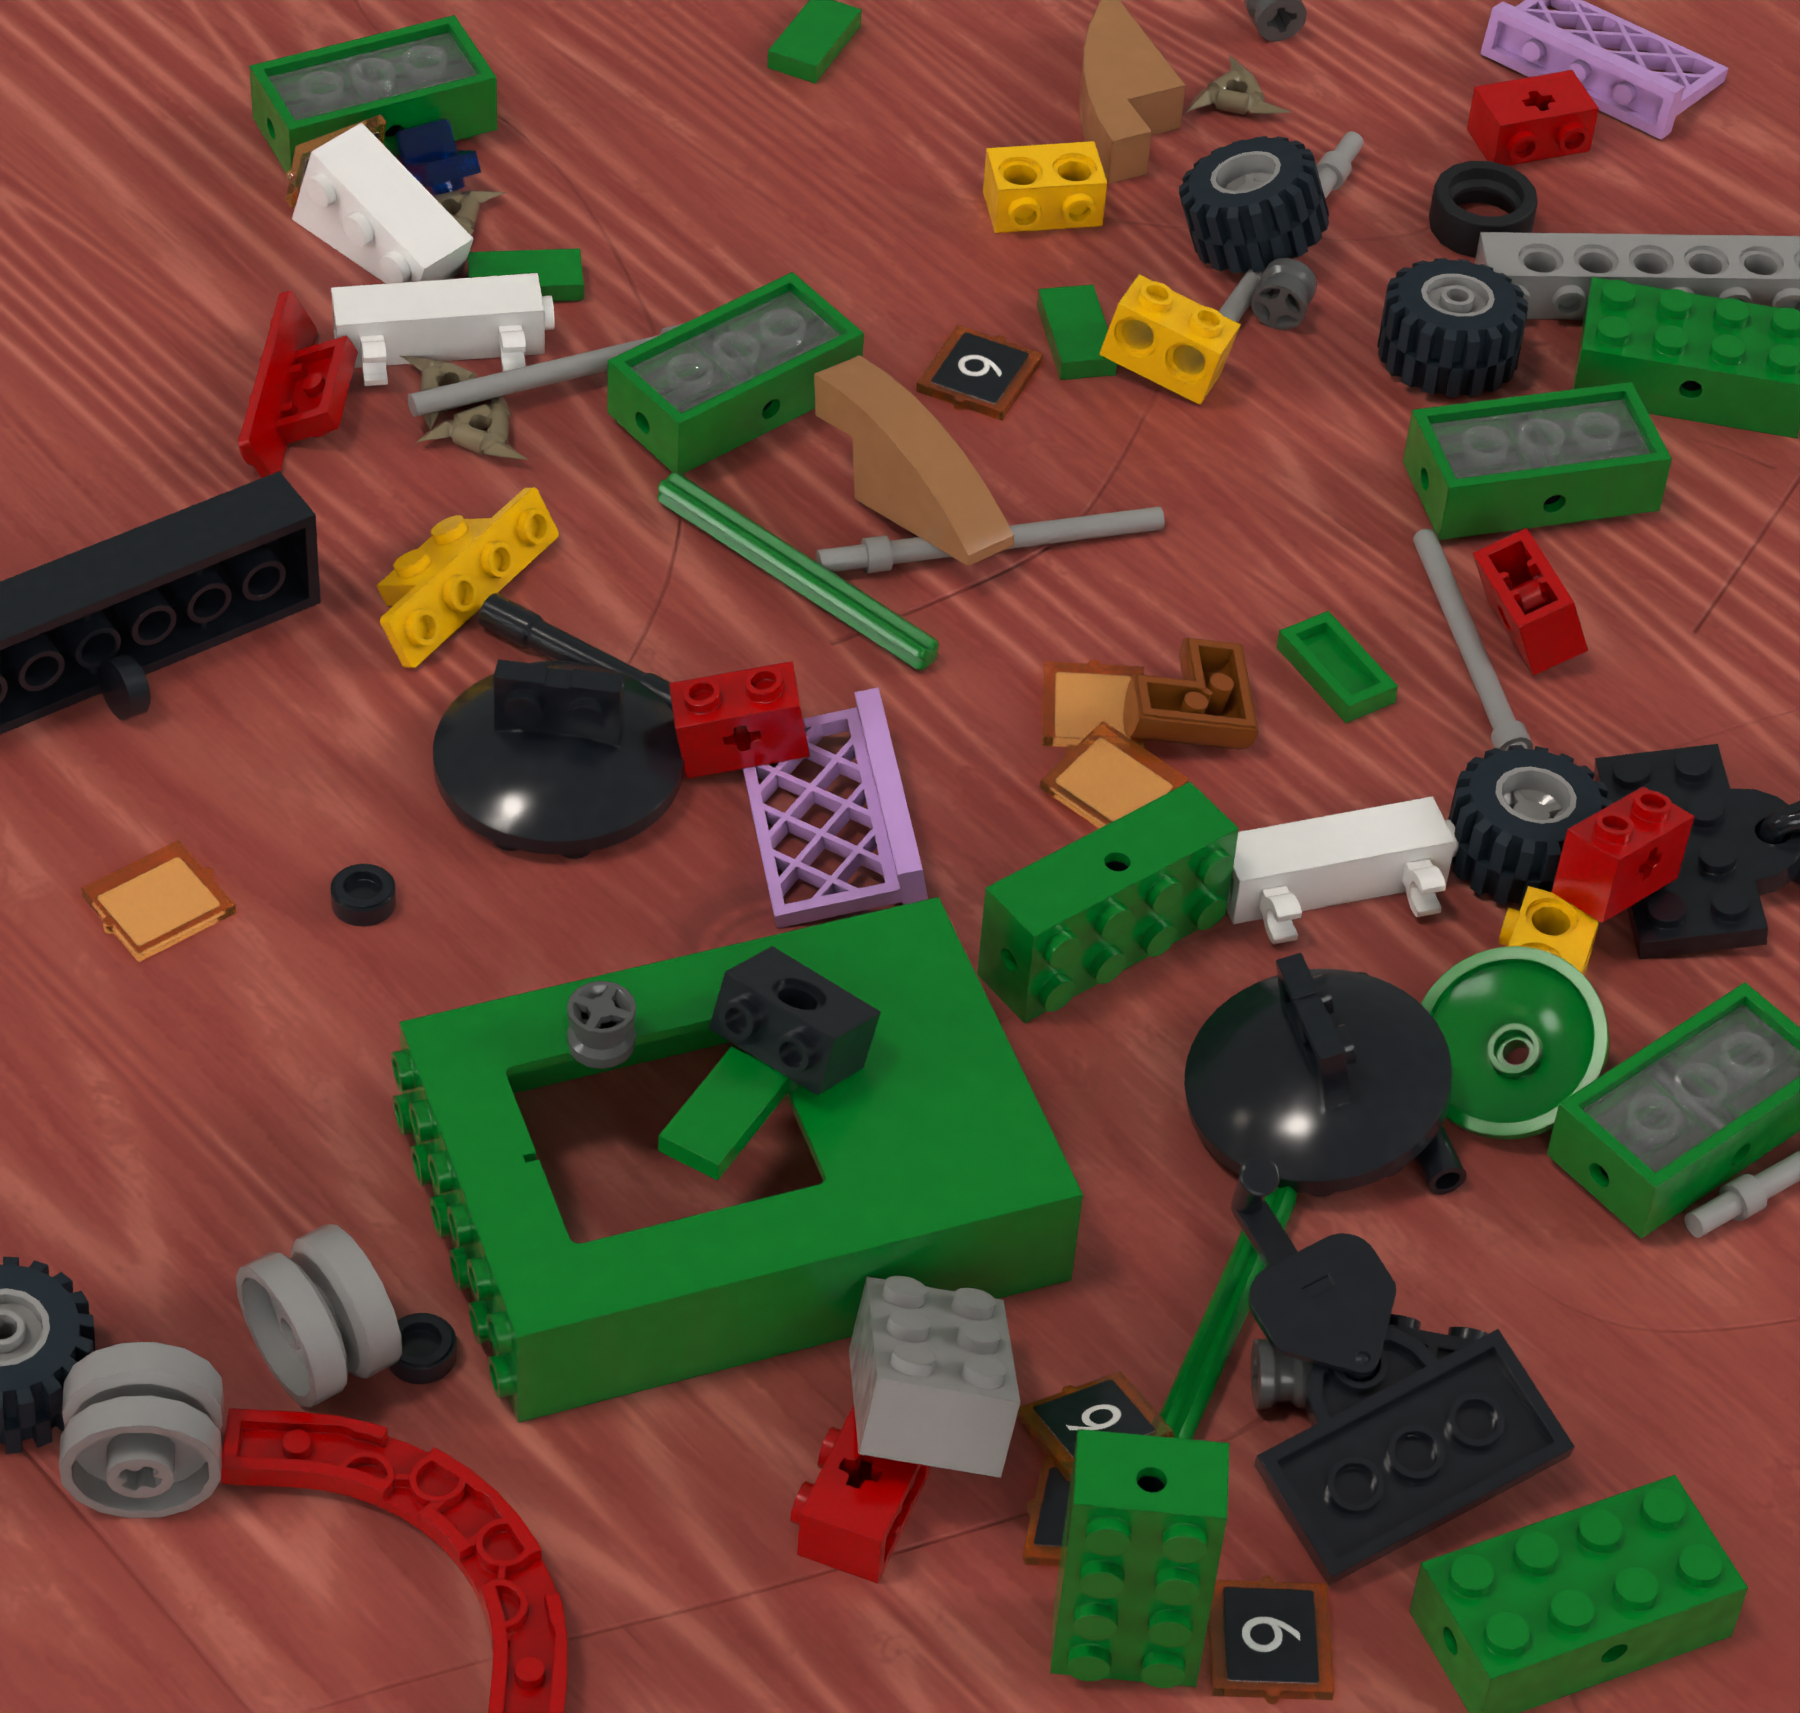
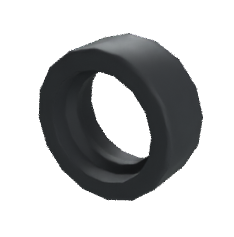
M1467 161L1455 164L1442 172L1434 185L1429 212L1431 231L1440 243L1451 250L1476 258L1480 232L1532 233L1538 204L1536 189L1525 175L1510 166L1492 161ZM1468 202L1486 203L1497 206L1509 214L1498 217L1481 216L1470 213L1458 205Z

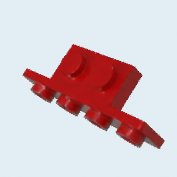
M291 290L279 293L275 311L270 321V329L263 354L260 357V365L254 387L249 397V405L243 427L238 437L239 450L244 461L248 465L253 466L261 478L281 471L287 444L309 437H322L333 430L339 429L358 351L347 335L314 345L317 328Z

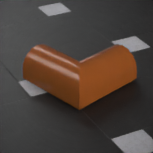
M1184 637L1179 652L1183 679L1132 674L1125 695L1123 710L1124 731L1129 738L1237 750L1247 749L1254 743L1259 731L1242 644Z

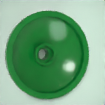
M1519 946L1499 947L1476 953L1446 971L1433 984L1421 1003L1437 1022L1449 1048L1452 1066V1094L1445 1118L1467 1132L1482 1137L1505 1140L1521 1139L1544 1133L1553 1129L1559 1103L1602 1076L1605 1071L1609 1056L1610 1031L1601 1000L1591 983L1578 969L1552 953ZM1517 1048L1529 1050V1055L1523 1063L1518 1065L1508 1063V1057L1513 1050Z

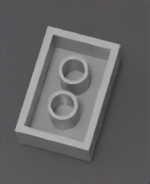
M867 1276L849 1347L858 1453L1001 1478L1020 1406L1004 1300L995 1299L989 1293L975 1288H960L956 1291L926 1287L918 1280L906 1276H891L886 1280Z

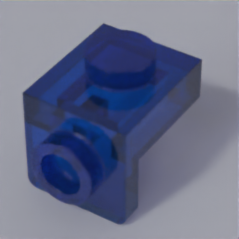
M438 119L403 129L396 133L403 166L424 187H432L434 195L464 188L466 186L464 177L481 173L476 151L457 150L451 125L447 119Z

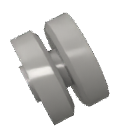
M325 1224L297 1238L291 1248L290 1258L282 1253L269 1252L239 1268L236 1275L237 1297L246 1325L269 1370L285 1392L299 1405L311 1408L342 1392L347 1384L348 1372L355 1377L367 1379L394 1365L401 1357V1332L394 1308L384 1285L362 1249L338 1225Z
M158 1342L120 1343L93 1351L78 1361L70 1370L64 1381L62 1415L64 1431L61 1434L59 1470L63 1487L76 1501L100 1513L125 1518L165 1517L190 1510L209 1498L221 1480L222 1444L220 1429L223 1426L224 1399L222 1377L208 1360L185 1348Z

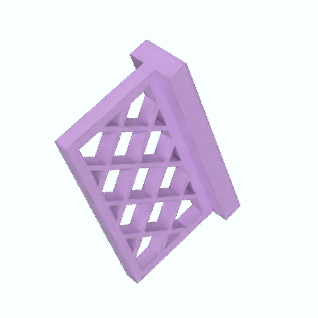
M1524 0L1515 7L1504 1L1500 2L1492 8L1480 52L1481 55L1528 77L1573 70L1600 111L1659 139H1663L1671 133L1677 115L1725 82L1729 69L1583 0ZM1551 6L1557 10H1548L1547 7ZM1561 28H1575L1576 30H1572V29H1561ZM1604 48H1608V49H1620L1621 51L1606 50V49H1604ZM1649 69H1652V70H1665L1666 72L1651 71V70H1649Z
M879 687L854 692L857 705L855 708L804 718L810 757L805 759L825 767L811 784L790 775L804 758L779 762L775 768L767 764L743 769L777 929L902 902V905L928 899L923 868ZM847 731L850 733L851 738L837 754L816 746L824 736ZM854 757L856 758L857 764L852 762ZM840 774L861 783L847 800L826 791ZM758 778L763 780L760 785L758 782ZM778 787L799 796L785 813L764 804ZM865 802L867 805V809L861 807ZM814 803L835 812L821 829L800 820ZM850 819L871 828L857 846L836 836ZM767 823L774 826L769 830ZM788 833L809 841L795 859L774 850ZM876 847L878 855L872 853L876 849ZM824 849L846 858L831 876L810 866ZM861 865L883 875L885 881L882 884L857 888L846 882ZM777 869L783 871V873L780 876L778 875ZM798 879L820 888L811 899L788 904L784 903L783 896Z

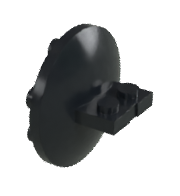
M498 659L494 674L487 676L465 690L445 711L438 724L433 743L435 781L446 805L465 825L478 834L494 841L496 846L507 851L522 850L542 854H561L566 858L578 859L587 856L591 851L619 844L646 830L667 811L680 789L684 775V761L682 760L677 739L674 716L668 705L654 691L638 680L616 670L584 662L542 661L524 663Z
M1302 953L1276 960L1277 975L1243 989L1224 1002L1206 1020L1191 1045L1186 1061L1184 1086L1188 1112L1199 1138L1220 1162L1237 1174H1239L1243 1162L1249 1157L1256 1155L1266 1156L1272 1159L1278 1166L1280 1172L1279 1188L1290 1186L1297 1193H1308L1316 1197H1325L1334 1192L1362 1187L1397 1174L1433 1140L1447 1115L1452 1094V1066L1444 1034L1431 1014L1415 998L1389 982L1370 975L1347 970L1309 969Z

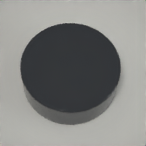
M127 654L103 661L99 667V682L104 699L112 713L120 720H126L146 713L150 705L151 695L146 675L140 664Z
M372 864L351 865L338 872L331 882L332 910L341 921L347 924L362 927L376 925L386 920L395 909V881L388 871Z
M414 1313L397 1320L402 1337V1355L397 1363L389 1367L390 1371L399 1379L412 1384H428L445 1377L454 1367L457 1356L456 1336L452 1326L443 1318L429 1313Z

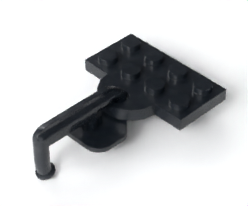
M1718 744L1595 758V780L1604 783L1609 791L1607 799L1611 800L1612 803L1644 786L1649 790L1664 794L1673 804L1695 816L1678 878L1627 908L1639 959L1767 945L1768 926L1760 896L1778 891L1790 881L1800 885V801L1788 805L1779 797L1756 789H1731Z
M1256 1155L1249 1157L1243 1162L1239 1170V1178L1231 1202V1210L1235 1219L1266 1266L1251 1284L1248 1295L1249 1308L1271 1346L1278 1353L1313 1363V1366L1306 1381L1305 1409L1312 1427L1257 1455L1254 1466L1325 1582L1330 1586L1570 1457L1575 1446L1499 1329L1438 1360L1419 1339L1397 1328L1388 1327L1396 1296V1284L1368 1242L1352 1234L1339 1233L1330 1235L1297 1251L1265 1200V1197L1274 1192L1279 1184L1280 1172L1278 1166L1272 1159ZM1377 1369V1375L1372 1379L1375 1370Z

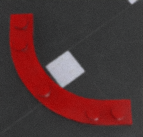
M229 1408L222 1451V1484L294 1487L346 1495L376 1505L401 1517L421 1530L438 1544L460 1568L472 1586L483 1609L490 1632L493 1652L488 1713H565L568 1637L559 1592H556L553 1580L542 1560V1550L539 1543L518 1513L492 1486L470 1468L440 1449L433 1447L428 1453L410 1443L389 1437L388 1428L375 1423L329 1414Z

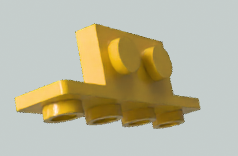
M524 488L492 518L464 519L461 515H455L440 521L431 529L432 536L418 549L411 550L400 556L393 564L394 570L376 585L386 606H392L381 616L380 624L404 668H416L471 618L490 595L498 593L558 538L559 532L537 488Z

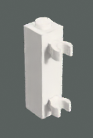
M538 273L331 288L334 339L347 335L358 351L354 368L362 367L365 386L387 385V365L412 364L401 356L441 362L501 357L502 372L525 367L524 355L545 354V330H554L555 328L552 296H542Z
M1432 796L1238 832L1226 910L1233 924L1263 919L1267 936L1273 945L1297 940L1298 933L1292 919L1301 918L1302 911L1406 892L1410 908L1416 917L1441 913L1442 907L1435 892L1445 891L1452 857L1457 856L1459 843L1454 835L1455 826L1451 820L1444 819Z

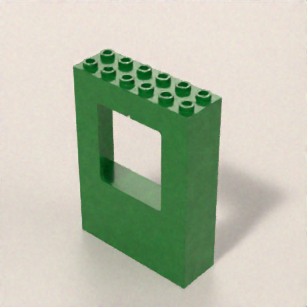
M939 897L399 1022L401 1050L391 1052L394 1078L399 1091L402 1092V1094L393 1096V1108L397 1125L402 1135L411 1133L413 1135L416 1145L411 1146V1156L417 1180L420 1186L431 1184L435 1195L430 1197V1209L436 1232L440 1238L450 1236L454 1249L449 1250V1261L458 1290L469 1288L474 1301L468 1303L473 1334L478 1344L489 1342L493 1356L488 1357V1368L495 1394L498 1398L509 1397L518 1423L852 1337L867 1276L885 1280L891 1276H906L918 1280L926 1287L956 1291L960 1288H975L989 1293L995 1299L1072 1280L1083 1193ZM771 946L881 1012L863 1069L819 1095L814 1094L790 1079V1090L786 1097L823 1179L821 1184L585 1243H575L569 1238L540 1160H536V1150L514 1093L730 1042L709 1029L725 971ZM596 981L613 982L626 988L634 997L636 1004V1018L634 1022L636 1044L632 1055L625 1062L615 1067L603 1069L587 1067L576 1061L570 1054L567 1045V1031L569 1028L567 1004L569 997L578 987Z

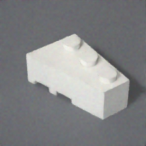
M362 122L311 152L292 220L386 284L451 279L463 271L474 238Z

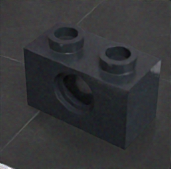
M771 946L725 971L709 1029L809 1091L819 1095L864 1068L881 1012Z

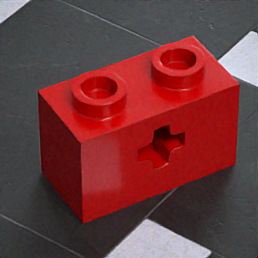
M1573 70L1475 86L1467 131L1487 161L1506 166L1590 151L1599 108Z
M1528 528L1473 552L1487 601L1533 676L1588 651L1575 603Z
M793 661L669 683L675 730L687 779L810 757Z
M1644 786L1567 829L1551 892L1601 923L1607 921L1678 878L1695 816L1673 804L1664 794L1649 790Z
M853 1404L842 1429L831 1427L826 1434L817 1463L821 1471L814 1484L805 1481L801 1485L792 1507L790 1521L799 1525L797 1555L878 1584L930 1474V1466L859 1454Z

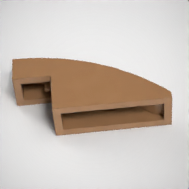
M1101 0L1089 24L1084 44L1079 90V116L1085 142H1095L1107 184L1147 175L1151 135L1181 127L1186 86L1120 0Z
M860 355L814 374L816 416L853 437L854 498L967 566L1014 546V535L976 469L941 423L911 392L887 372Z

